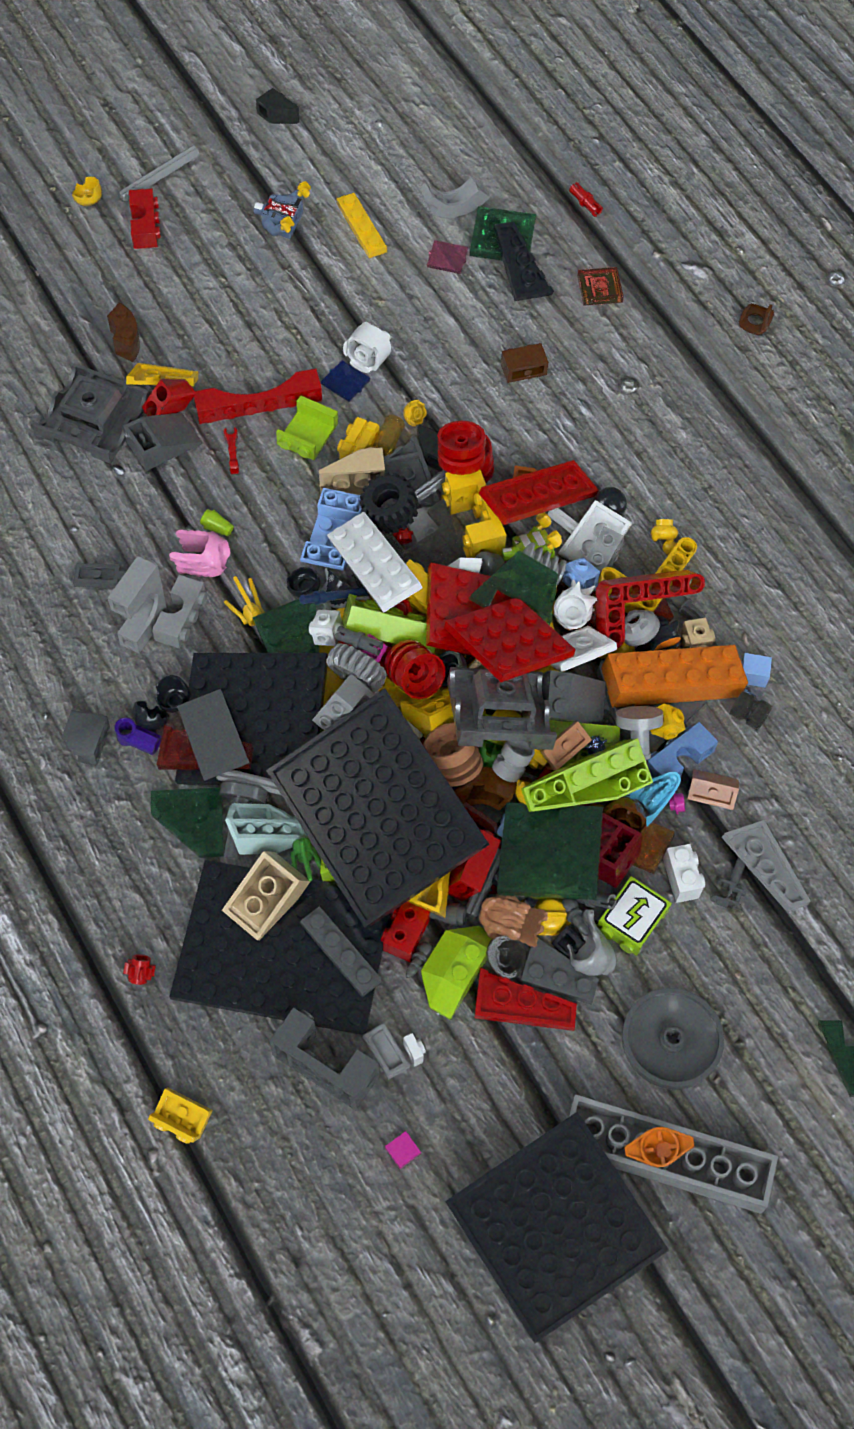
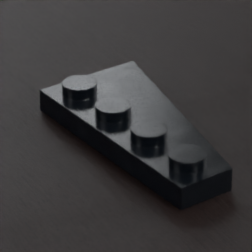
M514 222L496 224L493 229L514 301L552 295L554 293L552 287L547 284L543 271L539 270L535 263V257L528 251L526 242Z

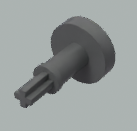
M222 782L219 795L231 799L232 803L266 804L268 791L241 783ZM227 826L225 827V833H228L223 856L237 859L238 850Z

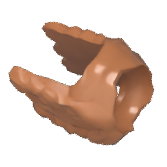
M502 892L495 897L486 898L482 902L478 919L491 939H512L536 947L538 942L536 935L544 931V926L541 925V922L547 921L548 913L542 909L531 908L529 904L520 902L516 896L509 892Z

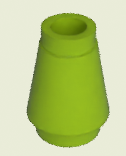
M207 509L200 520V524L203 525L204 529L229 537L234 528V525L215 510Z

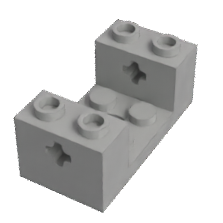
M350 674L312 721L325 730L376 694ZM408 722L420 740L423 733Z

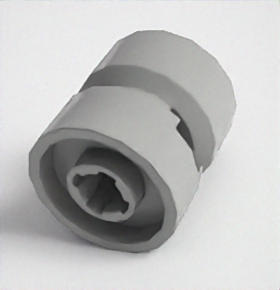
M506 741L492 768L500 778L509 782H517L525 772V767L532 760L535 751L534 749H529V744L526 741Z

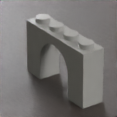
M137 556L109 595L108 601L112 611L128 618L117 633L120 644L140 654L153 635L152 629L160 612L168 613L158 565L151 559Z

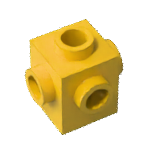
M665 703L656 707L663 711V725L650 730L651 734L669 740L686 730L684 715L680 709Z

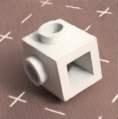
M318 609L314 620L309 625V633L313 637L314 645L335 646L338 641L335 640V633L341 634L337 631V628L343 626L340 611Z

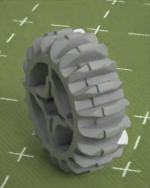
M342 643L336 644L330 650L326 663L340 678L346 680L352 674L374 693L382 688L387 673L374 658L369 657L353 646Z

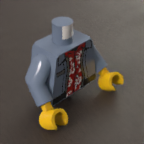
M303 181L298 185L297 190L291 194H273L270 196L267 204L256 202L254 214L262 216L263 228L272 236L280 235L291 239L303 215L302 198L309 197L311 187L306 181Z

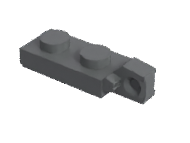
M77 563L73 584L74 587L115 588L127 570L126 568H121L120 565Z

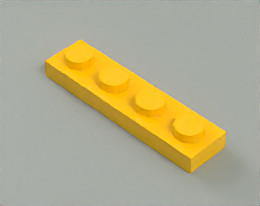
M351 193L336 198L340 211L368 258L386 253V244L356 194Z

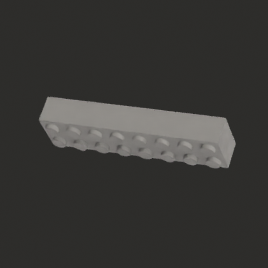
M575 1094L568 1117L576 1112L579 1113L615 1169L760 1214L768 1207L778 1156ZM656 1127H666L694 1138L695 1146L680 1160L667 1167H653L625 1155L626 1145L646 1131Z

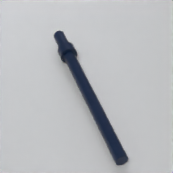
M365 587L331 592L320 590L314 591L312 594L301 595L299 601L301 604L314 603L315 605L325 604L327 601L347 599L349 594L356 595L357 597L371 595Z

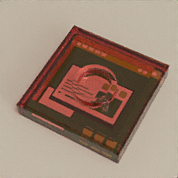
M617 267L578 270L577 277L584 306L623 303L624 296Z

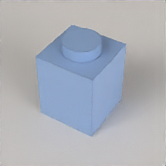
M749 653L744 654L741 663L748 680L747 685L766 687L770 678L772 657Z

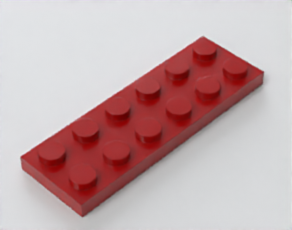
M572 460L483 486L479 491V495L503 525L595 497L599 490L579 465Z

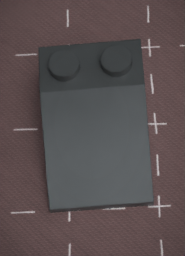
M553 670L544 672L542 677L543 700H549L550 703L549 720L578 721L579 723L603 725L606 682L567 672Z

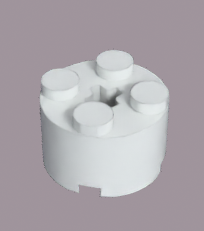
M363 322L345 341L343 345L345 357L349 356L351 359L349 363L357 370L365 373H370L372 370L376 371L391 352V337L388 332L382 331L368 322Z

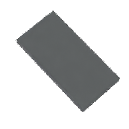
M221 689L177 706L204 781L249 763Z

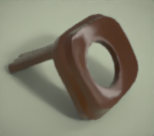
M750 303L740 315V327L754 335L763 334L767 331L774 317L773 306L770 304L766 308ZM750 315H759L763 318V323L754 325L748 321V317Z

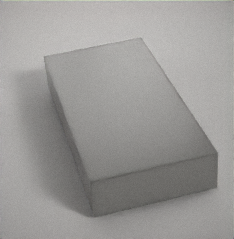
M385 1023L363 1035L364 1041L372 1054L377 1058V1062L388 1080L410 1068L409 1062Z

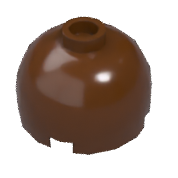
M623 796L617 800H610L603 806L601 812L642 833V837L644 836L647 829L646 813L642 805L636 800Z

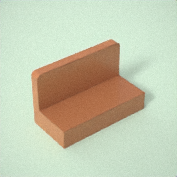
M574 721L557 736L553 750L542 749L540 751L548 762L545 765L547 770H558L592 741L578 721Z
M693 769L687 799L734 810L739 791V780Z

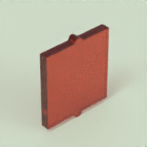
M465 802L463 804L479 829L488 830L497 838V823L484 815L483 812L478 811Z

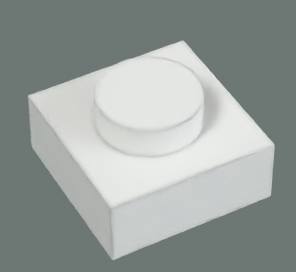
M413 1033L403 1037V1045L413 1066L415 1067L423 1063V1054L426 1051L421 1040H416Z

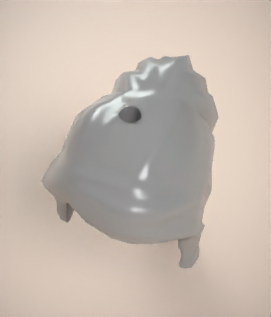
M586 909L581 917L588 926L589 935L585 936L582 934L585 944L579 949L577 954H574L573 947L570 944L567 945L570 951L571 965L575 971L589 976L609 975L616 966L615 951L594 922V910Z

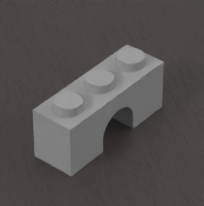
M181 575L178 576L170 594L172 604L182 609L172 614L161 611L152 629L155 641L179 649L183 641H187L190 634L189 628L192 623L197 621L198 610L201 605L205 604L207 599V592H205L203 582Z

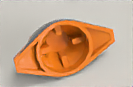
M656 1127L646 1131L626 1145L625 1155L653 1167H667L676 1163L695 1146L694 1138L666 1127Z

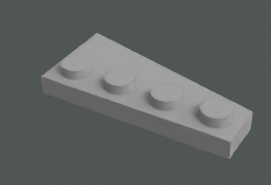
M764 820L724 833L722 836L723 840L787 913L807 906L811 902Z

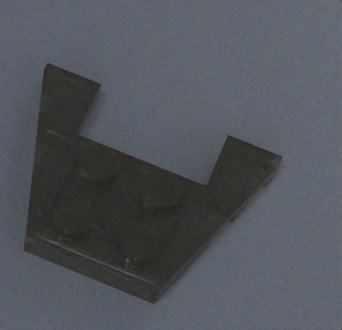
M444 499L427 510V514L439 529L409 549L404 550L392 533L385 537L405 564L411 559L413 562L422 565L427 574L428 566L431 562L448 566L459 558H466Z

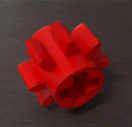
M135 954L132 956V959H128V962H125L123 974L128 975L129 982L143 985L147 983V980H151L154 977L156 965L151 964L149 956Z

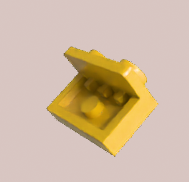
M168 1087L164 1089L155 1112L149 1115L148 1120L153 1122V1126L158 1130L170 1131L176 1134L178 1140L184 1143H193L201 1138L213 1110Z

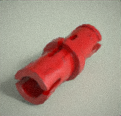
M578 182L575 185L572 184L569 192L578 199L579 204L585 207L594 217L597 214L600 215L603 207L594 200L593 195L587 192Z

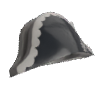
M325 568L326 583L321 590L331 592L354 589L331 570ZM368 596L356 597L357 601H367V599H372ZM347 599L327 601V603L335 609L345 608Z

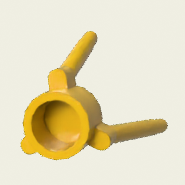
M234 576L233 580L246 602L242 609L243 614L227 600L224 601V604L241 619L244 625L248 623L250 626H255L264 620L265 612L261 606L252 578L248 579L255 604L250 601L237 576Z

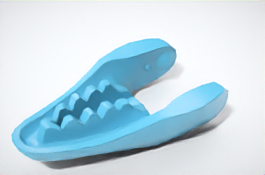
M668 772L652 779V784L625 795L626 797L639 800L649 813V816L646 817L647 827L655 820L679 787L681 777L677 772Z

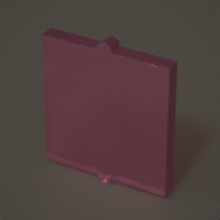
M434 240L432 250L429 251L427 267L461 274L463 264L466 263L468 247Z

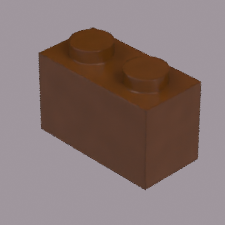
M541 343L502 351L501 367L507 383L547 375L549 362Z

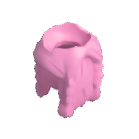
M176 531L175 534L180 538L179 543L182 544L184 551L203 552L202 554L171 552L169 557L177 565L178 573H187L197 577H216L222 575L227 568L225 565L230 556L227 540L214 531Z

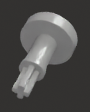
M632 706L616 711V726L621 729L630 730V739L638 738L647 763V760L651 758L649 730L663 725V711L650 706Z

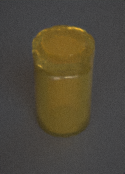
M396 415L386 416L373 444L374 448L383 449V456L393 453L405 427L404 421Z

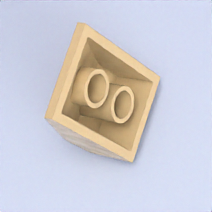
M374 447L360 449L320 469V496L323 488L356 495L364 493L362 489L364 485H369L368 481L370 479L375 480L379 474L384 476L383 449Z
M263 851L222 911L256 940H260L298 900L310 881L276 852Z

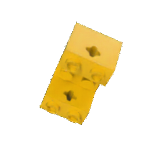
M481 470L467 475H456L447 472L445 473V482L442 483L444 495H441L443 506L445 508L448 507L450 515L473 509L475 518L480 520L479 523L467 525L465 528V535L462 536L464 547H462L463 558H475L479 553L485 551L502 556V548H505L506 533L501 521L479 495L481 487L487 486Z

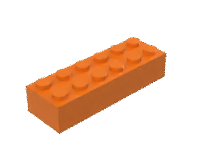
M735 645L613 653L607 655L601 667L612 708L614 706L628 707L633 704L634 706L739 698L748 684Z

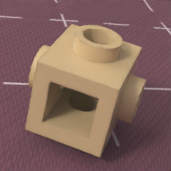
M706 617L684 621L681 630V644L683 648L712 646L713 642H715V634L713 629L709 628Z

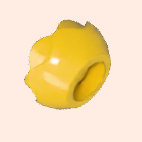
M412 400L404 407V419L409 425L416 426L422 424L424 417L427 415L425 404L419 400Z

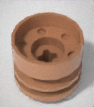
M454 722L443 724L427 735L423 746L450 786L464 785L472 781L483 768V758L479 753V749L477 746H458Z

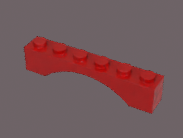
M315 368L295 372L281 385L260 393L233 394L216 388L195 391L194 404L199 424L212 423L214 421L275 411L282 408H292L297 406L296 401L300 395L319 402L322 401V387L317 369Z

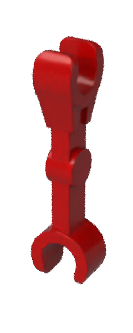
M234 427V433L228 434L225 428L223 432L229 446L230 474H238L239 467L235 446L238 431Z

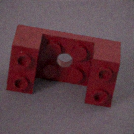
M588 804L543 810L533 824L534 838L555 854L558 848L563 845L595 863V877L614 888H617L642 851V833ZM586 827L594 830L591 835H584L580 831Z

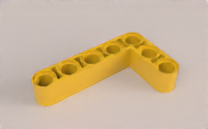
M689 537L681 538L656 573L684 570L697 550L696 542ZM605 567L600 573L598 584L603 580L627 576L615 568ZM612 588L609 590L608 596L611 594ZM663 598L625 603V612L629 613L633 610H650L654 612Z

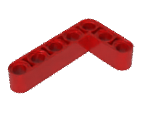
M679 570L603 580L596 587V631L608 638L612 634L611 639L617 643L618 649L625 641V603L697 594L705 587V579L702 575L693 571ZM612 588V592H611V594L608 596V592H609V590Z

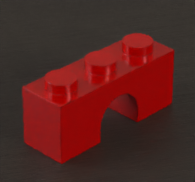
M153 188L129 190L132 219H136L130 220L134 249L158 247L157 239H161L160 227L156 226V224H160L159 212L155 211V209H159L158 197H154Z

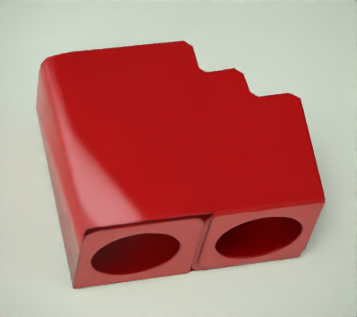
M160 379L143 404L142 409L147 416L178 413L185 410L193 399L195 391L185 379Z

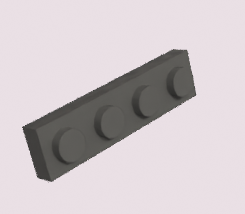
M320 906L300 921L301 926L361 997H364L382 982L379 975Z

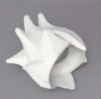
M572 580L571 587L562 590V593L554 603V616L564 629L570 631L579 629L591 619L592 612L595 611L593 604L597 601V598L590 594L596 588L595 585L581 589L580 582L578 581L576 584L575 580Z

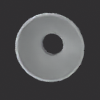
M650 610L630 611L625 617L624 643L629 646H640L653 639L660 628L658 617ZM640 617L636 623L629 624L634 619Z

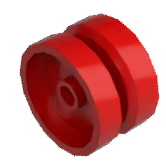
M460 420L452 421L439 429L437 435V455L439 466L444 471L456 475H467L480 470L484 466L486 435L482 427L471 421Z

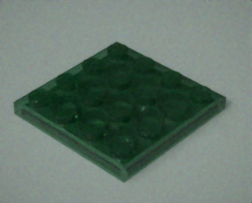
M506 803L497 886L498 895L597 900L603 807L575 805L529 812L527 805L524 803Z

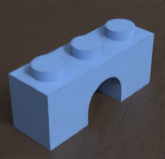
M700 722L693 727L691 725L686 727V730L682 731L679 738L676 740L674 738L670 739L664 745L663 750L659 753L657 751L653 752L651 758L647 760V766L652 779L668 772H677L681 777L684 767L678 762L677 757L688 756L699 764L715 751L718 741Z

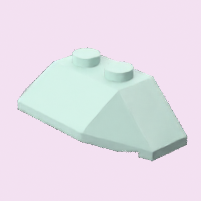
M232 803L225 820L239 854H262L263 851L276 852L278 854L292 848L295 840L308 838L295 816L292 817L285 811L270 804Z

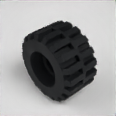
M384 473V476L379 474L375 480L370 479L368 481V486L364 485L362 489L364 493L360 494V506L380 532L384 530L387 534H390L391 531L397 533L401 528L403 530L408 528V523L412 524L414 522L413 517L418 515L419 503L411 483L404 476L399 477L397 473L392 475ZM398 498V501L393 506L380 508L385 501Z

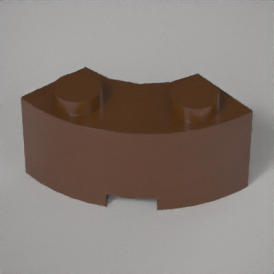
M119 302L107 316L110 331L114 334L116 355L134 362L140 350L137 323L133 313Z
M483 767L472 781L464 785L453 786L452 789L460 801L468 807L474 804H485L500 810L511 801L516 791L517 782L506 781L500 778L493 768Z

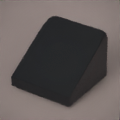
M572 925L565 927L551 944L561 954L571 959L567 945L570 944L573 947L574 954H577L579 949L585 944L583 936Z

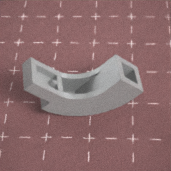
M470 177L459 188L449 192L438 191L427 183L420 187L424 195L423 200L429 205L433 215L442 218H454L468 214L479 208L490 198L483 183L473 177Z

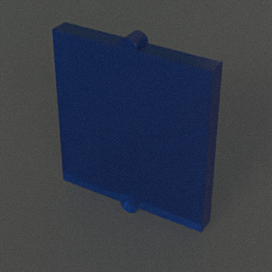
M342 360L334 369L329 370V374L321 381V384L350 402L358 393L362 392V389L370 382V377Z

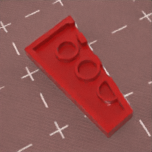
M480 968L475 1009L476 1019L574 1031L576 1003L549 993L539 992L531 986L525 984L523 986L510 981L507 977L501 975L499 977L489 973L488 970Z

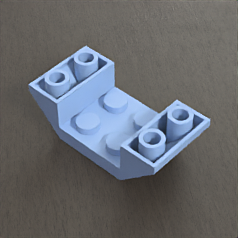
M328 488L322 489L317 505L318 517L310 542H305L300 562L342 571L345 570L348 564L330 542L327 534L363 512L360 506V495Z

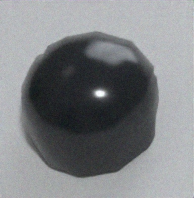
M615 487L602 489L594 499V501L600 502L620 516H622L627 508L625 495L620 489Z
M300 567L294 570L287 578V588L298 599L301 595L312 594L320 588L319 575L311 568Z
M169 675L163 677L156 684L157 697H155V700L163 711L169 713L178 712L177 706L186 703L189 699V687L178 676Z
M136 701L134 703L133 719L137 726L147 730H157L167 724L169 714L166 711L160 710L159 706L149 709L145 701Z

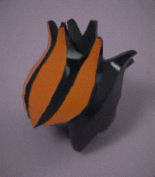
M657 616L660 622L659 631L649 642L638 646L636 652L678 649L682 638L677 635L678 620L669 623L663 616Z

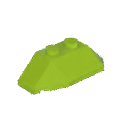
M480 926L446 930L421 969L429 1008L451 1020L480 973V968H483L499 940L491 939L484 928Z

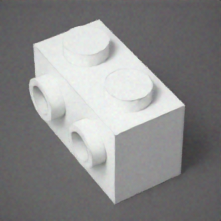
M690 844L667 848L663 861L675 902L699 899L703 888H705V879L702 873L699 874L697 868L699 864L697 853L692 851Z

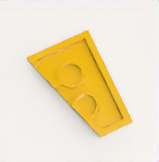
M137 363L126 376V384L157 385L160 379H185L191 386H194L198 381L199 371Z

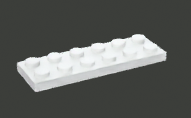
M365 512L353 517L350 521L327 534L330 542L383 613L423 588L419 580Z

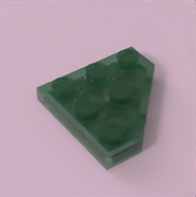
M220 787L151 791V815L199 858L224 857L223 797L219 795Z

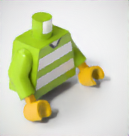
M545 512L536 516L539 524L533 526L529 533L512 538L513 547L502 548L504 562L516 560L517 562L522 551L532 542L535 543L534 551L538 547H542V555L549 551L551 552L550 559L555 556L554 548L561 545L562 539L557 530L552 531L549 535L546 530H542L549 527L552 522ZM524 562L518 564L519 568H523Z

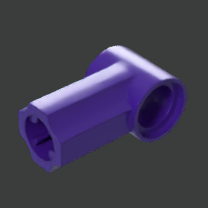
M121 718L115 724L117 741L121 745L135 747L152 756L157 753L162 736L137 726L130 718ZM124 730H131L129 734H121Z

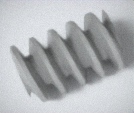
M530 543L522 551L516 566L524 562L523 570L531 566L530 573L532 575L538 570L539 579L547 575L546 583L554 579V585L557 586L565 573L566 561L562 560L558 563V556L555 555L550 559L551 552L547 551L542 555L543 548L538 547L534 551L535 543Z

